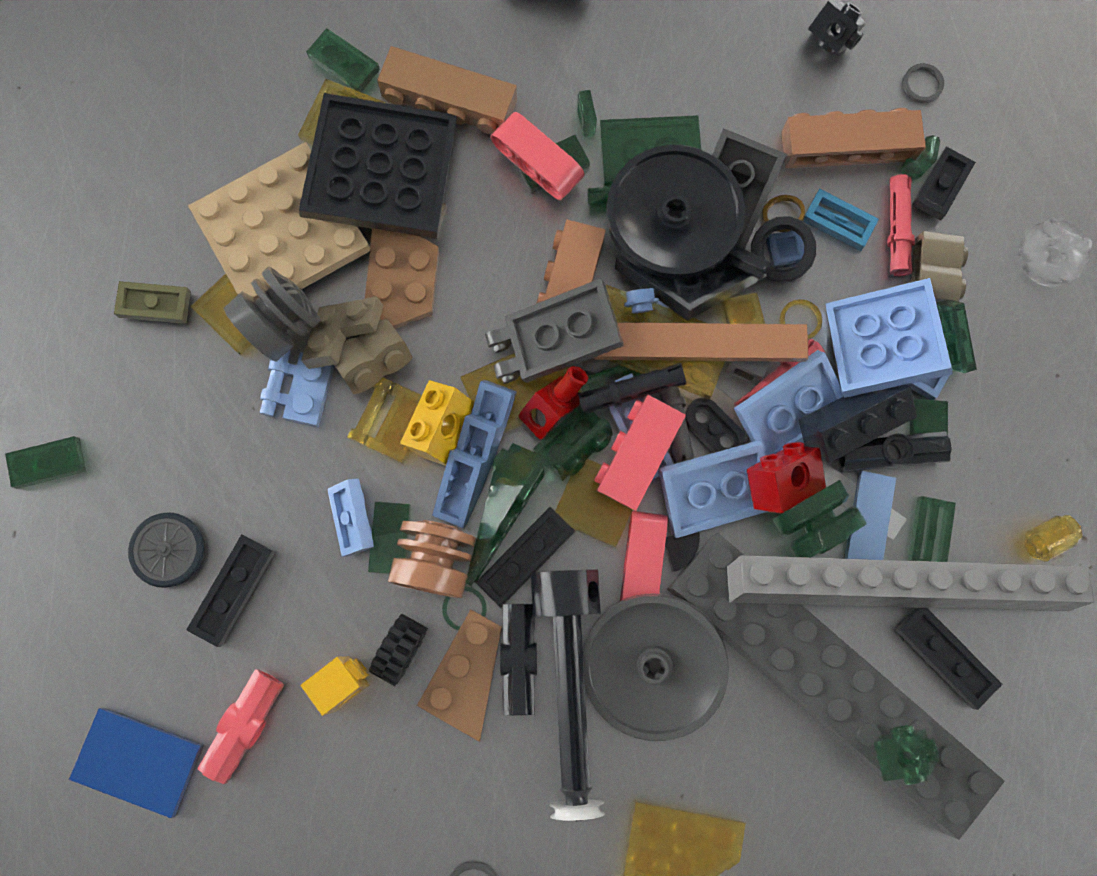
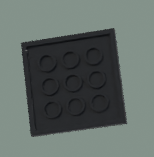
M324 93L299 206L300 217L437 239L457 116Z

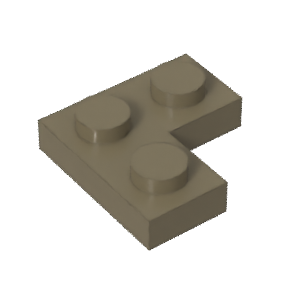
M376 296L319 307L317 314L321 321L315 327H312L301 361L308 369L338 364L346 337L376 332L384 305Z

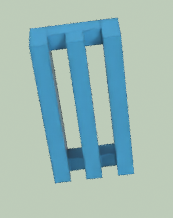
M819 188L805 214L803 222L862 251L879 219ZM819 202L867 226L866 229L848 221L846 217L840 214H835L819 206Z

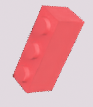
M647 395L643 402L637 399L627 416L628 419L632 420L627 433L620 431L611 447V450L616 453L610 465L603 462L594 479L595 482L599 483L596 491L636 511L686 414L650 395Z

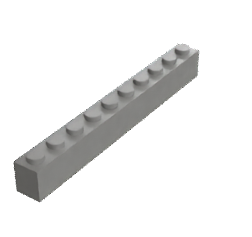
M741 555L727 566L729 603L1072 611L1095 602L1089 568L1085 566Z

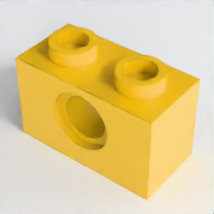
M429 380L400 444L424 459L446 466L450 451L457 447L465 416L472 413L474 401L455 387Z
M337 656L300 686L320 714L324 716L338 711L369 687L370 684L366 677L370 674L358 658L353 660L350 656Z

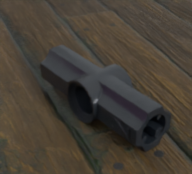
M946 431L911 435L896 433L888 437L876 438L840 457L839 465L842 468V472L882 468L893 470L902 466L949 462L952 451L951 441ZM888 444H893L899 448L901 453L899 460L892 458L888 454Z
M503 604V643H500V673L503 676L504 715H535L534 676L537 675V642H534L535 621L532 604Z

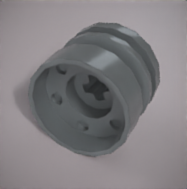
M269 266L262 272L269 286L257 278L251 282L259 298L256 300L242 291L224 307V311L233 325L256 349L269 359L277 362L294 346L287 332L289 328L304 337L308 330L300 318L312 327H315L321 319L304 292L289 278L281 275Z

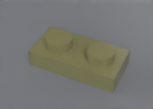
M119 281L114 315L125 319L186 324L191 291L187 287Z

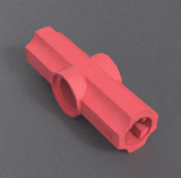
M255 669L237 702L232 703L220 719L216 728L218 734L197 768L201 771L202 775L212 781L222 784L228 783L246 750H249L261 735L266 725V720L264 719L285 684L274 676Z

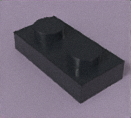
M946 146L912 205L941 221L949 211L976 162Z

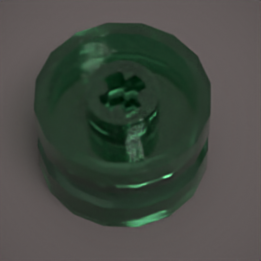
M841 480L834 482L772 519L781 535L788 536L804 528L805 533L794 539L789 546L794 557L811 558L818 553L823 554L846 541L849 535L868 523L858 507H849L835 515L833 509L845 503L850 495Z

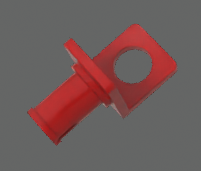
M571 366L564 376H560L538 390L518 414V417L538 439L542 440L562 417L581 405L578 391L588 382L586 372L580 367ZM533 409H539L544 414L546 419L544 426L534 422L532 418Z

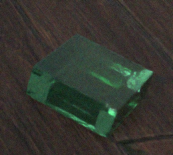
M591 90L579 91L576 109L582 135L584 137L592 136L596 133L597 117Z
M913 399L917 417L910 420V435L946 431L948 435V401Z

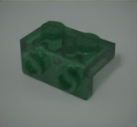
M580 405L533 448V451L563 481L569 475H576L584 467L585 460L594 452L598 453L606 448L611 441V436H613L610 422L605 418L601 420L594 412L584 415Z

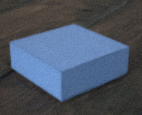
M796 232L775 233L766 239L772 267L776 269L793 267L801 261L804 254V243Z

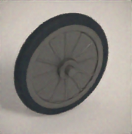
M170 512L159 513L144 520L132 534L128 547V558L134 573L145 583L161 588L173 587L187 581L199 568L204 555V541L198 527L187 517Z

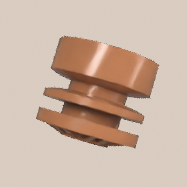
M428 520L417 522L403 521L400 531L415 536V540L398 539L397 545L411 551V557L393 559L388 582L419 591L461 599L468 575L454 569L453 564L454 561L469 562L472 555L457 550V546L472 548L475 545L476 538L460 531L454 526Z

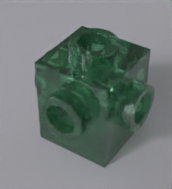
M912 724L893 727L890 729L891 734L879 736L874 741L883 781L903 779L906 785L925 782L928 780L927 775H931L936 768L935 763L939 762L938 748L934 738L928 739L926 729L914 730ZM905 751L909 752L912 757L908 756Z

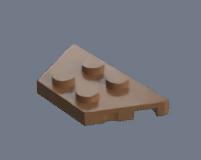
M372 228L365 299L378 297L384 305L380 320L388 319L395 330L405 326L410 321H419L432 316L439 258L438 246L421 236Z

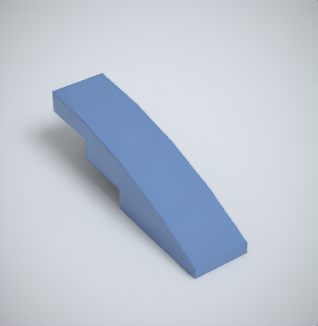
M487 380L480 381L472 413L465 416L457 447L449 453L432 516L461 528L466 527L493 464L517 391Z

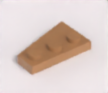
M470 609L417 706L480 742L502 627Z

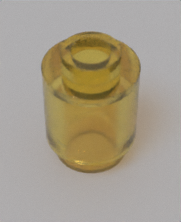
M1056 515L1026 531L1024 546L1030 556L1043 562H1048L1077 546L1078 541L1083 537L1080 525L1070 515H1063L1062 517Z

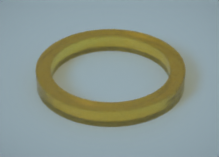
M804 299L789 302L781 311L780 324H785V314L790 307L795 305L807 306L813 310L817 318L815 330L808 335V340L812 339L822 326V314L819 308L814 303Z

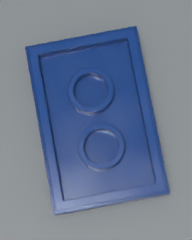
M99 708L69 780L168 818H173L177 813L204 745L106 708Z

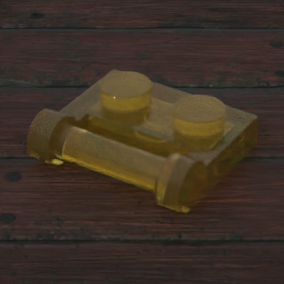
M382 377L374 385L375 390L356 428H351L347 438L354 443L404 464L410 450L401 445L400 442L422 395ZM387 395H393L395 399L376 437L369 436L368 433Z

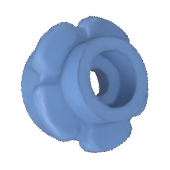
M653 288L638 289L626 292L627 302L624 303V306L631 308L632 314L653 311L652 304L657 303L659 299L655 298Z

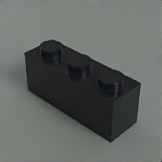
M901 385L846 398L843 396L800 418L798 422L805 446L819 447L821 458L831 463L916 418L917 414L911 387Z

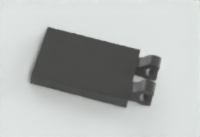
M601 278L505 316L507 326L485 334L488 347H494L496 353L505 351L513 345L516 357L493 365L496 378H502L504 384L517 380L520 375L522 380L528 383L624 346L605 282Z

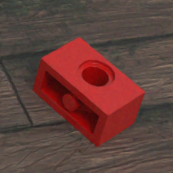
M803 442L785 444L783 450L776 454L761 457L759 463L747 469L753 507L756 510L784 513L826 488L820 448L804 446Z

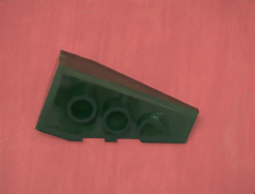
M514 443L511 444L508 451L502 448L492 463V466L496 469L491 479L467 573L466 584L471 588H474L476 581L483 574L548 472V458Z

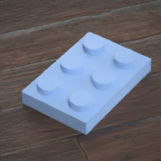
M817 350L808 356L806 362L798 363L740 403L734 410L751 442L759 441L763 443L765 455L776 454L783 450L785 444L792 442L804 443L798 422L800 418L843 397L841 385L826 354Z
M754 441L658 469L671 534L675 538L768 512L754 509L747 469L759 463L760 458L765 456L763 443Z

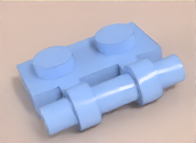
M291 350L284 354L277 362L270 359L268 370L271 373L266 389L263 388L260 400L263 402L260 414L273 417L276 405L285 406L282 417L284 420L319 428L335 366L330 365L308 369L301 361L303 352L299 354L297 365L290 364L288 360ZM284 375L293 377L289 394L280 393Z

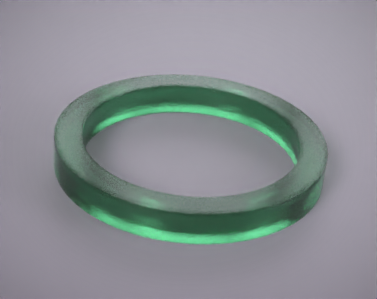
M465 587L464 591L471 592L480 599L482 604L481 615L485 617L487 606L484 597L476 589ZM446 596L442 605L443 617L450 627L459 631L461 626L454 624L448 617L447 605L451 597Z

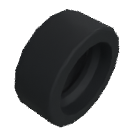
M791 216L775 217L764 222L755 232L751 242V253L765 259L764 244L773 232L783 229L796 232L804 243V254L801 261L796 266L786 270H779L771 266L766 278L777 282H791L802 277L812 267L816 257V240L811 229L802 220Z

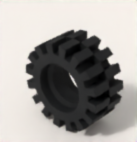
M401 614L389 629L387 636L384 637L381 646L376 652V656L371 662L369 672L395 687L418 652L417 650L421 646L428 628Z

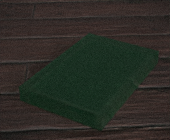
M699 116L600 120L604 186H611L621 168L633 157L648 149L663 145H685L701 150Z

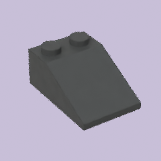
M723 128L712 155L728 167L742 190L745 203V220L736 245L745 249L786 160L787 154Z

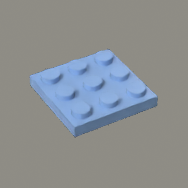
M930 278L825 304L844 398L953 374Z

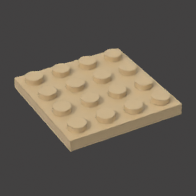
M306 142L188 205L237 294L243 291L257 300L259 296L256 294L251 282L257 278L269 286L262 275V272L269 266L281 275L289 278L300 289H303L371 251L357 226L300 217L299 206L311 155V149Z

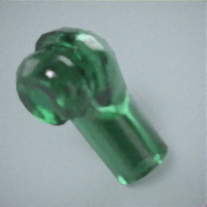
M934 135L927 136L925 138L926 148L922 151L918 160L907 158L902 165L901 173L908 175L912 180L921 178L937 160L941 143L939 137Z

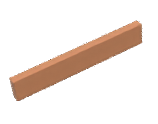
M617 322L624 346L594 357V360L806 362L808 360L807 324Z

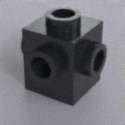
M829 0L811 23L808 30L819 38L817 43L829 53L835 51L838 54L847 48L852 50L859 43L864 35L861 30L867 22L860 18L862 12L853 4L846 2L844 5L839 0Z

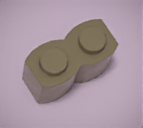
M923 231L915 238L912 251L913 273L910 283L930 278L936 305L939 307L950 308L964 297L966 280L962 279L961 268L965 266L968 259V248L964 247V237Z
M388 319L379 321L376 332L361 334L358 337L346 340L339 362L334 366L352 393L358 394L373 387L383 376L402 369L413 357Z

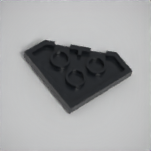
M623 255L617 257L615 263V270L642 289L653 288L655 298H658L660 302L687 321L758 282L757 278L724 262H721L718 266L704 274L684 279H668L651 275L635 267Z

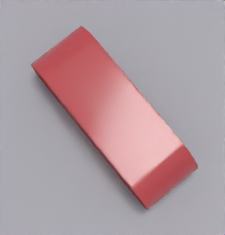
M513 112L490 136L495 147L557 200H562L585 176L582 167L570 155L520 113Z
M632 510L620 601L640 594H659L668 524L667 515Z

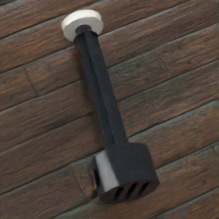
M598 569L531 573L533 617L553 616L562 787L560 791L566 800L549 804L550 807L555 809V813L550 818L564 821H582L599 818L605 815L604 812L599 810L600 805L604 804V801L588 799L587 797L592 787L590 786L581 628V615L601 614Z

